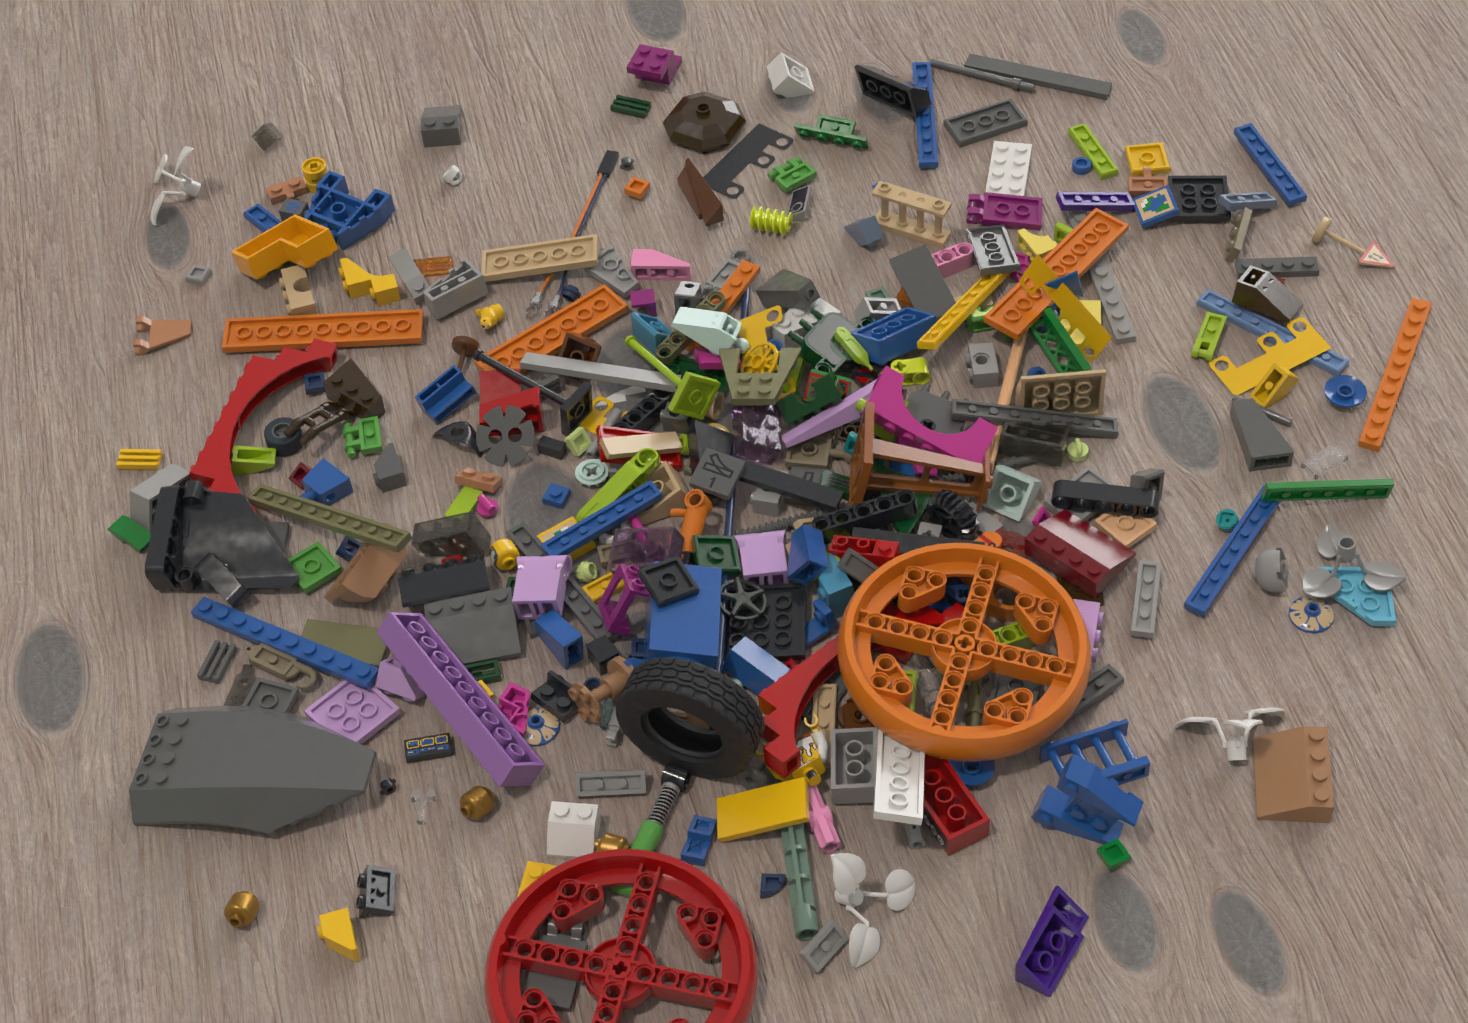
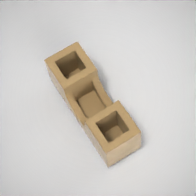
M297 265L280 269L282 277L279 278L281 289H286V291H282L285 303L289 302L286 305L288 315L317 314L305 267Z

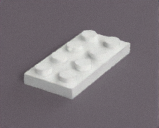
M994 141L985 192L1025 195L1032 144Z

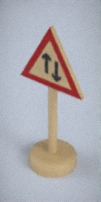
M1327 216L1322 219L1311 241L1319 243L1327 235L1363 254L1357 264L1396 268L1374 240L1367 250H1364L1328 231L1331 219Z

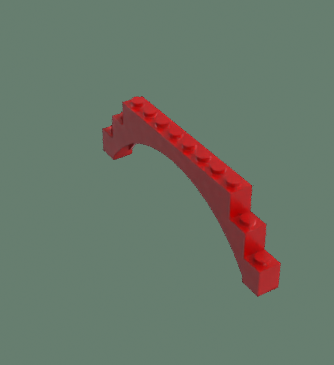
M314 338L311 345L307 346L305 352L283 347L281 353L276 355L275 360L253 355L250 362L246 363L243 375L239 376L235 390L231 391L229 402L223 406L220 419L215 421L212 434L207 436L204 449L199 451L196 464L191 466L189 472L191 479L202 482L205 488L212 491L241 494L231 471L232 451L241 427L256 407L280 388L303 378L307 374L325 370L331 372L338 358L337 344Z
M890 602L881 614L939 627L951 619L962 618L965 607L955 603L942 614L930 606H925L911 613H905ZM838 636L828 641L825 646L812 653L806 660L797 664L791 671L778 678L776 682L758 694L759 707L762 713L766 715L764 717L765 729L762 738L769 742L763 748L764 764L784 779L801 766L800 749L795 744L799 721L805 707L821 685L840 670L837 655ZM870 642L871 652L888 647Z

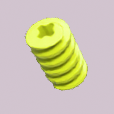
M754 205L750 214V228L752 230L758 228L759 231L765 230L768 233L772 231L774 234L780 232L781 235L785 236L791 229L793 213L790 212L788 217H786L785 211H782L779 216L777 209L771 214L770 208H767L764 213L762 206L756 211V206Z

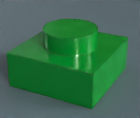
M1118 838L1097 848L1098 856L1109 871L1131 860L1130 854Z

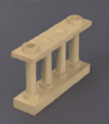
M884 181L878 182L872 191V196L881 198V209L876 214L881 230L944 249L951 238V231L942 228V220L951 208L952 202ZM889 201L899 204V215L889 212ZM907 207L917 210V220L906 217ZM924 212L935 215L934 226L924 223Z

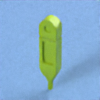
M838 327L834 334L835 339L841 343L840 345L856 363L865 365L872 371L874 368L869 363L868 353L845 327Z

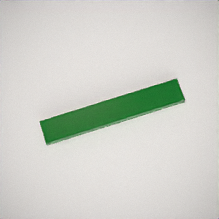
M1393 478L1268 482L1263 488L1261 499L1264 502L1388 498L1395 484Z

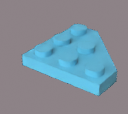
M1320 567L1328 570L1330 574L1334 569V567ZM1339 567L1334 577L1341 580L1342 586L1339 592L1331 597L1371 626H1395L1396 616L1392 591L1380 592L1369 588L1364 582L1366 574L1362 572L1360 567Z

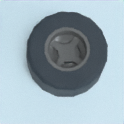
M277 418L265 427L264 438L267 448H275L276 456H291L302 448V445L298 442L303 437L301 428L295 431L289 438L283 433L294 420L292 418Z

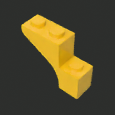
M340 259L341 267L338 268L340 278H345L342 281L345 292L349 291L351 299L370 294L372 300L376 299L378 306L401 301L394 274L384 276L372 275L350 259Z

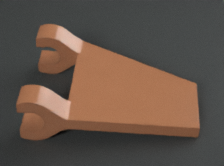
M137 316V332L142 333L150 329L149 342L142 339H134L135 355H144L151 350L190 337L192 321L151 320L144 316Z

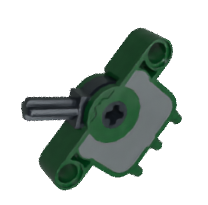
M812 308L810 313L819 322L813 326L804 319L799 321V325L808 331L806 336L803 338L792 330L788 332V336L801 346V358L813 366L815 370L827 373L834 371L838 375L839 372H848L855 367L861 368L862 364L856 363L840 345L841 343L835 339L836 329L838 327H845L851 333L875 322V320L865 316L854 324L839 313L830 312L825 315L819 310ZM891 360L888 361V363L885 365H877L875 364V362L869 361L870 365L885 368V366L890 367Z

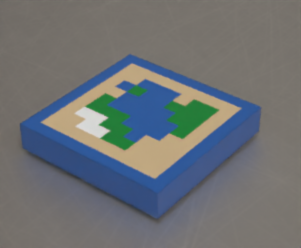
M1169 185L1132 199L1143 229L1180 214Z

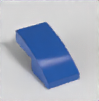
M694 815L687 831V840L681 852V860L704 866L715 833L717 819Z

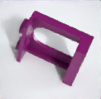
M619 564L598 603L608 632L628 636L631 628L625 614L636 595L650 596L637 575L640 568L634 565ZM623 578L624 590L619 601L610 600L620 580Z

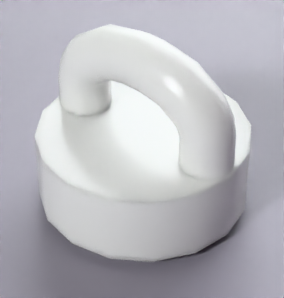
M451 165L442 176V179L456 186L462 181V173L458 167ZM456 174H457V175H458L457 180H456V181H453L452 179H453V178L456 176Z

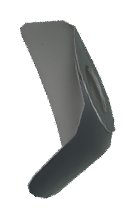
M465 421L453 422L433 434L435 436L440 433L451 441L468 445L479 457L483 455V451L480 452L477 446L476 431ZM463 428L464 430L460 436L451 435L452 429Z

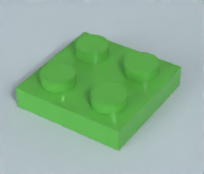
M319 541L288 559L299 575L300 581L297 585L305 594L342 573L341 566Z

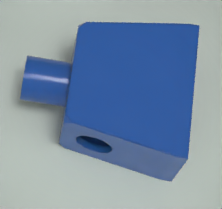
M323 458L302 479L305 493L300 497L330 506L351 494L353 488L350 478Z

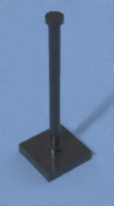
M478 349L474 353L473 359L477 362L482 361L530 389L539 386L541 395L561 405V433L565 436L570 435L593 411L592 385L586 381L566 399L484 354L483 350Z

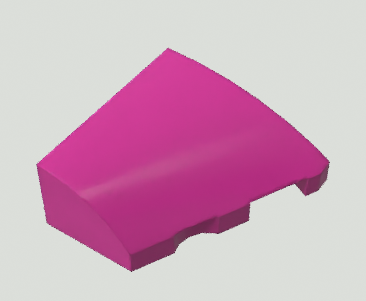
M510 682L499 697L497 707L519 734L524 737L526 734L530 691Z

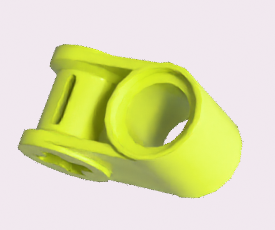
M917 357L914 359L895 360L891 363V369L905 376L902 386L922 385L931 378L925 358Z

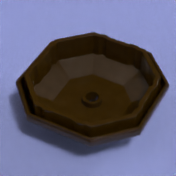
M708 92L684 96L663 121L664 128L671 142L703 153L729 146L746 124V119L738 103Z

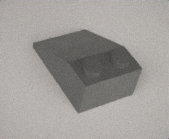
M461 105L424 108L421 117V134L424 148L461 145Z

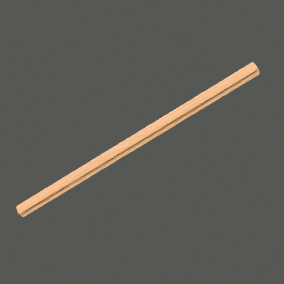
M1028 330L1018 340L1014 339L997 404L1010 405ZM995 425L998 429L987 450L989 451L990 460L993 461L992 472L1004 425Z

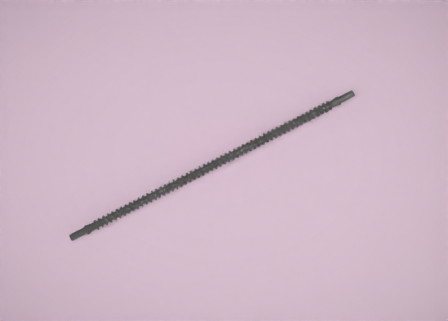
M1037 453L1017 458L1012 456L1006 461L1001 459L1000 463L995 461L991 474L993 475L996 465H1005L1017 469L1020 465L1038 461ZM954 472V475L949 473L947 477L945 475H942V478L937 476L936 480L957 483L962 481L965 483L966 480L971 481L975 476ZM872 494L871 497L866 495L862 502L878 498L879 494ZM849 500L848 503L842 502V505L839 504L837 510L848 507ZM819 508L818 511L812 510V513L807 511L805 515L804 513H801L800 516L795 514L794 518L789 516V519L784 517L782 521L777 519V522L771 521V524L765 522L764 526L759 524V527L754 525L752 529L747 527L745 531L744 529H741V532L735 530L733 536L782 529L788 530V527L794 529L793 523L799 519L816 518L833 511ZM668 548V551L658 553V556L670 557L671 551H676V548ZM647 556L649 565H651L652 562L649 556Z

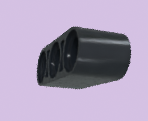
M211 551L194 566L234 609L251 595L250 591Z

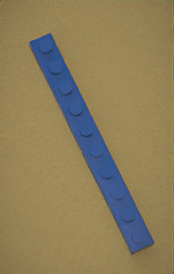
M204 596L191 611L195 619L258 645L260 643L266 644L296 658L299 662L369 690L377 680L379 668Z

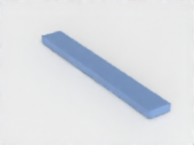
M1207 289L1197 300V306L1211 313L1227 316L1228 322L1258 337L1268 332H1274L1285 344L1296 339L1289 329L1247 308L1239 307L1237 304L1232 303V300L1210 289ZM1274 337L1264 338V340L1273 345L1277 343ZM1330 350L1307 360V362L1334 376L1340 375L1349 365L1350 361Z

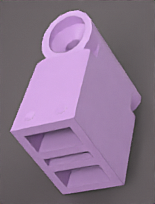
M786 530L734 535L744 580L751 581L756 585L788 583L785 557Z
M570 555L517 557L518 570L512 603L518 619H537L541 614L548 613L551 610H554L562 617L566 580L571 573L572 557Z

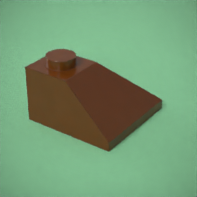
M566 332L558 357L597 362L602 346L595 340L579 333ZM568 376V377L573 378V379H575V380H577V381H580V382H582V383H583L584 381L590 383V380H591V379H584V378H578V377Z

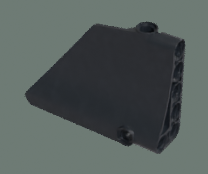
M196 480L187 481L185 487L164 486L160 488L145 562V576L155 590L182 589L186 593L216 591L194 567L210 551L248 590L292 588L300 581L299 575L244 495L212 491L205 488L202 482Z

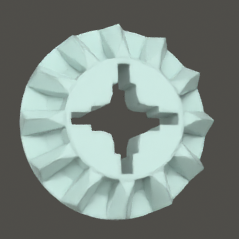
M598 459L585 460L576 467V480L580 482L581 486L586 484L589 488L591 485L598 487L599 483H605L606 477H609L608 466ZM594 472H596V475H595V476H594V475H590V476L588 475V473H592V474H593Z

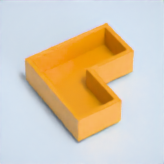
M293 215L232 250L231 254L240 272L254 279H262L267 276L268 272L281 268L287 261L294 262L305 268L313 267L322 258L330 257L334 251L338 250V247L329 228L298 215Z

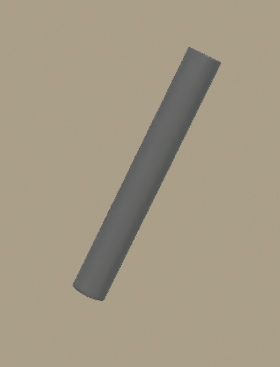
M1234 395L1233 398H1232V400H1231V402H1232L1233 400H1239V399H1245V398H1242V397H1240V396ZM1259 405L1268 418L1290 427L1293 419Z

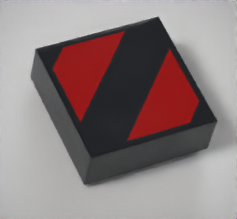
M866 366L851 373V379L860 388L865 386L868 378L872 380L878 378L874 370L870 371Z

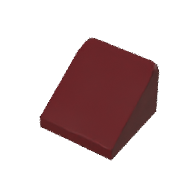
M300 462L288 479L301 490H304L302 479L312 468Z

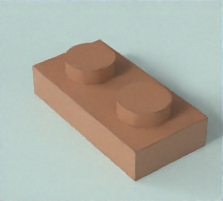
M463 468L455 475V484L494 493L502 485V477L495 476V474L490 472H479L474 468Z

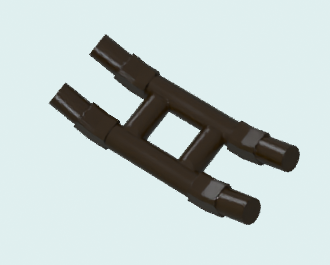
M324 402L305 415L295 418L283 433L289 438L295 431H298L306 424L310 428L298 441L302 446H305L310 440L319 435L320 432L343 420L353 419L355 412L341 410L334 415L330 412L339 410L340 404L338 402ZM318 416H321L326 420L319 423L314 419Z

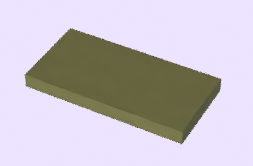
M307 619L301 634L304 638L379 668L380 662L384 660L388 647L383 644L382 639L376 633L379 628Z

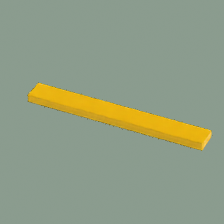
M1011 272L982 276L916 342L918 349L936 350Z

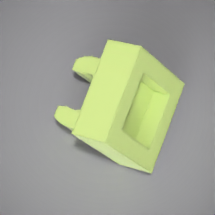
M584 427L575 429L564 441L574 456H580L592 443Z

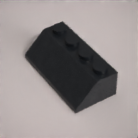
M858 64L854 66L863 95L916 118L932 104L929 92L924 87H919L910 81H905L898 76L891 75L875 67Z
M479 554L467 556L465 560L458 561L457 558L444 561L445 564L436 565V563H428L420 569L414 570V567L402 569L397 577L402 607L489 591L490 585L484 556L479 557Z

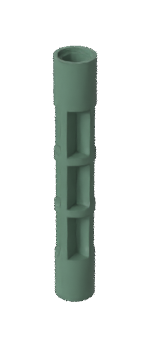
M804 823L781 828L795 937L800 941H811L819 932Z

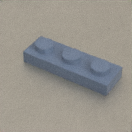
M1267 192L1219 195L1218 203L1230 212L1243 210L1245 207L1250 210L1257 208L1265 210L1276 207L1278 201Z

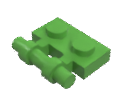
M798 157L796 159L791 158L782 166L774 167L771 172L767 173V176L770 180L775 178V183L785 193H788L816 178L817 171L806 161L802 162V159Z
M378 416L357 419L358 426L352 427L351 423L344 424L343 438L346 440L344 448L348 458H355L356 451L360 449L362 455L383 452ZM355 436H359L360 439L354 440Z

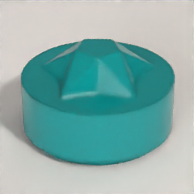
M1224 509L1216 516V523L1219 529L1224 532L1233 531L1239 522L1236 512L1231 509Z

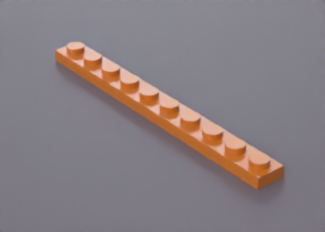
M1416 298L1411 299L1359 439V447L1379 452L1428 318L1432 302Z

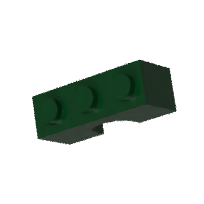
M834 371L812 383L816 393L814 400L804 399L800 392L796 390L776 402L787 425L791 422H794L796 425L806 419L805 415L809 413L815 415L823 411L824 408L822 406L828 403L833 406L842 401L841 397L845 394V391Z

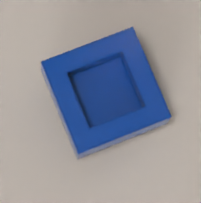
M551 483L542 498L543 504L563 509L571 495L570 488Z

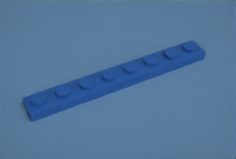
M912 62L913 84L926 88L932 103L916 118L919 168H938L931 62Z
M1265 485L1262 486L1184 602L1185 609L1202 617L1206 615L1281 502L1262 501L1261 493Z

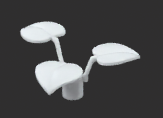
M183 147L176 163L174 175L164 171L167 154H163L160 165L155 172L154 183L157 184L161 174H164L180 182L178 189L181 192L162 191L158 195L150 214V220L153 225L157 226V214L165 195H181L185 197L188 194L195 198L197 197L201 183L193 181L180 171L185 158L194 148Z
M1273 707L1258 708L1245 711L1244 713L1248 714V718L1242 721L1228 720L1222 722V726L1236 725V737H1228L1229 742L1226 741L1217 718H1185L1178 721L1174 725V729L1188 722H1204L1215 725L1222 740L1223 748H1227V760H1247L1246 747H1248L1249 731L1253 726L1263 724L1262 720L1252 718L1265 713L1276 715L1283 719L1285 710ZM1240 727L1245 728L1244 737L1240 736Z
M838 853L831 855L833 882L836 888L835 900L839 904L846 905V910L851 911L863 922V924L857 923L853 927L849 938L851 966L857 968L870 961L877 954L880 946V936L878 930L869 927V921L855 910L854 907L862 903L864 896L887 897L889 909L895 911L903 910L911 903L916 885L915 879L908 871L896 869L886 879L885 888L887 892L861 891L858 883L862 882L866 876L864 861L854 854Z

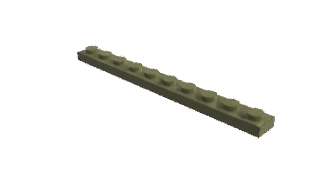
M260 484L247 497L250 504L398 553L412 539L408 531Z

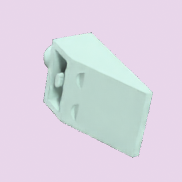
M680 307L671 324L673 328L706 347L716 356L719 355V349L730 348L732 345L733 348H740V354L748 352L750 347L749 342L745 338H736L742 323L724 312Z

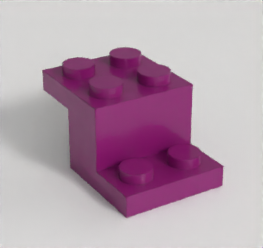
M639 44L626 67L627 73L635 74L637 79L670 85L682 63V56L674 55L673 50Z

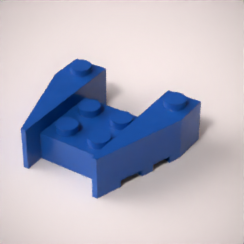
M329 170L318 182L315 196L313 195L311 199L312 204L309 210L306 211L304 218L319 225L328 224L330 230H336L340 248L345 250L384 224L394 213L395 207L391 194L378 189H374L365 201L348 195L349 189L345 176Z
M1073 754L1065 764L1056 787L1063 792L1048 785L1039 795L1031 818L1043 826L1104 845L1116 838L1119 839L1124 823L1118 820L1133 827L1136 825L1143 801L1131 792L1125 793L1117 787L1118 782L1115 779L1109 778L1108 780L1101 774L1102 769Z

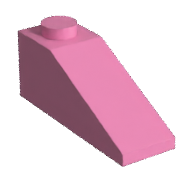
M633 249L631 272L637 280H691L689 263L653 249Z

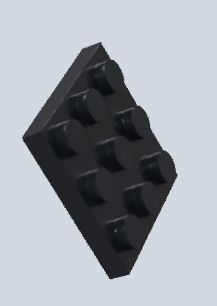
M1227 175L1168 176V185L1180 212L1179 215L1170 218L1171 222H1230L1231 212L1225 210L1224 206L1218 203L1219 195L1229 194Z

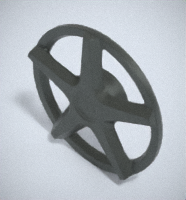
M736 577L721 586V598L732 600L733 608L729 612L724 608L720 599V608L728 616L738 620H752L764 612L767 604L764 589H761L755 583ZM735 584V594L723 592L726 587ZM742 584L748 585L756 591L746 593ZM758 596L762 598L760 610L751 602L752 599ZM747 608L755 613V615L749 617L736 616L740 610Z

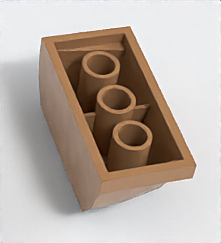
M364 542L325 594L324 598L330 603L335 599L354 604H365L371 601L378 593L382 594L389 585L386 582L389 578H394L399 572L398 566L407 555L406 547L398 553Z

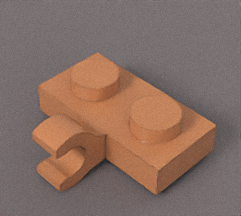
M1143 167L1142 177H1128V192L1130 196H1141L1168 185L1167 177L1151 176V167Z
M301 176L265 188L271 204L284 201L286 198L295 200L296 196L308 193Z

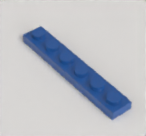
M1249 123L1234 128L1236 138L1286 204L1292 206L1305 202L1307 199L1306 193L1253 124Z
M650 480L541 544L542 550L547 556L568 555L663 499L662 493Z

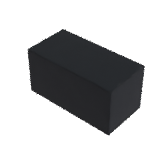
M542 435L537 443L538 453L562 460L567 452L566 442Z

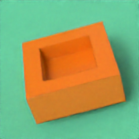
M633 177L625 186L624 194L641 200L650 189V182Z

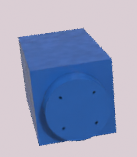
M684 564L699 587V594L661 608L657 607L651 595L647 598L643 662L660 657L680 658L700 663L715 670L719 650L722 568Z

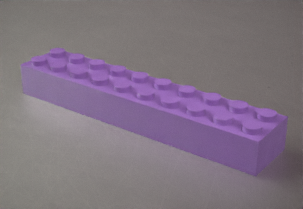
M389 612L376 633L382 639L383 644L392 651L395 659L404 666L407 674L416 681L419 689L428 696L431 704L440 711L443 719L455 730V734L463 740L468 750L479 760L480 765L491 775L494 783L499 787L531 786L545 766L542 760L421 613Z

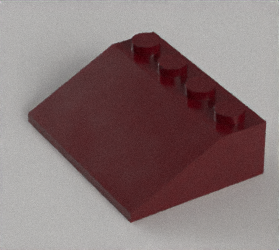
M1066 509L1039 523L1025 538L1026 555L1094 598H1097L1136 556L1134 551Z

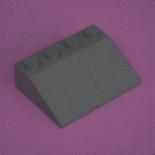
M511 587L424 603L425 619L463 665L522 655L518 617L512 603L513 592Z

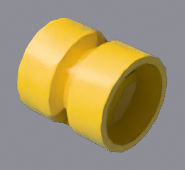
M312 157L305 160L301 168L307 190L316 193L318 182L325 176L328 170L325 160L319 157Z

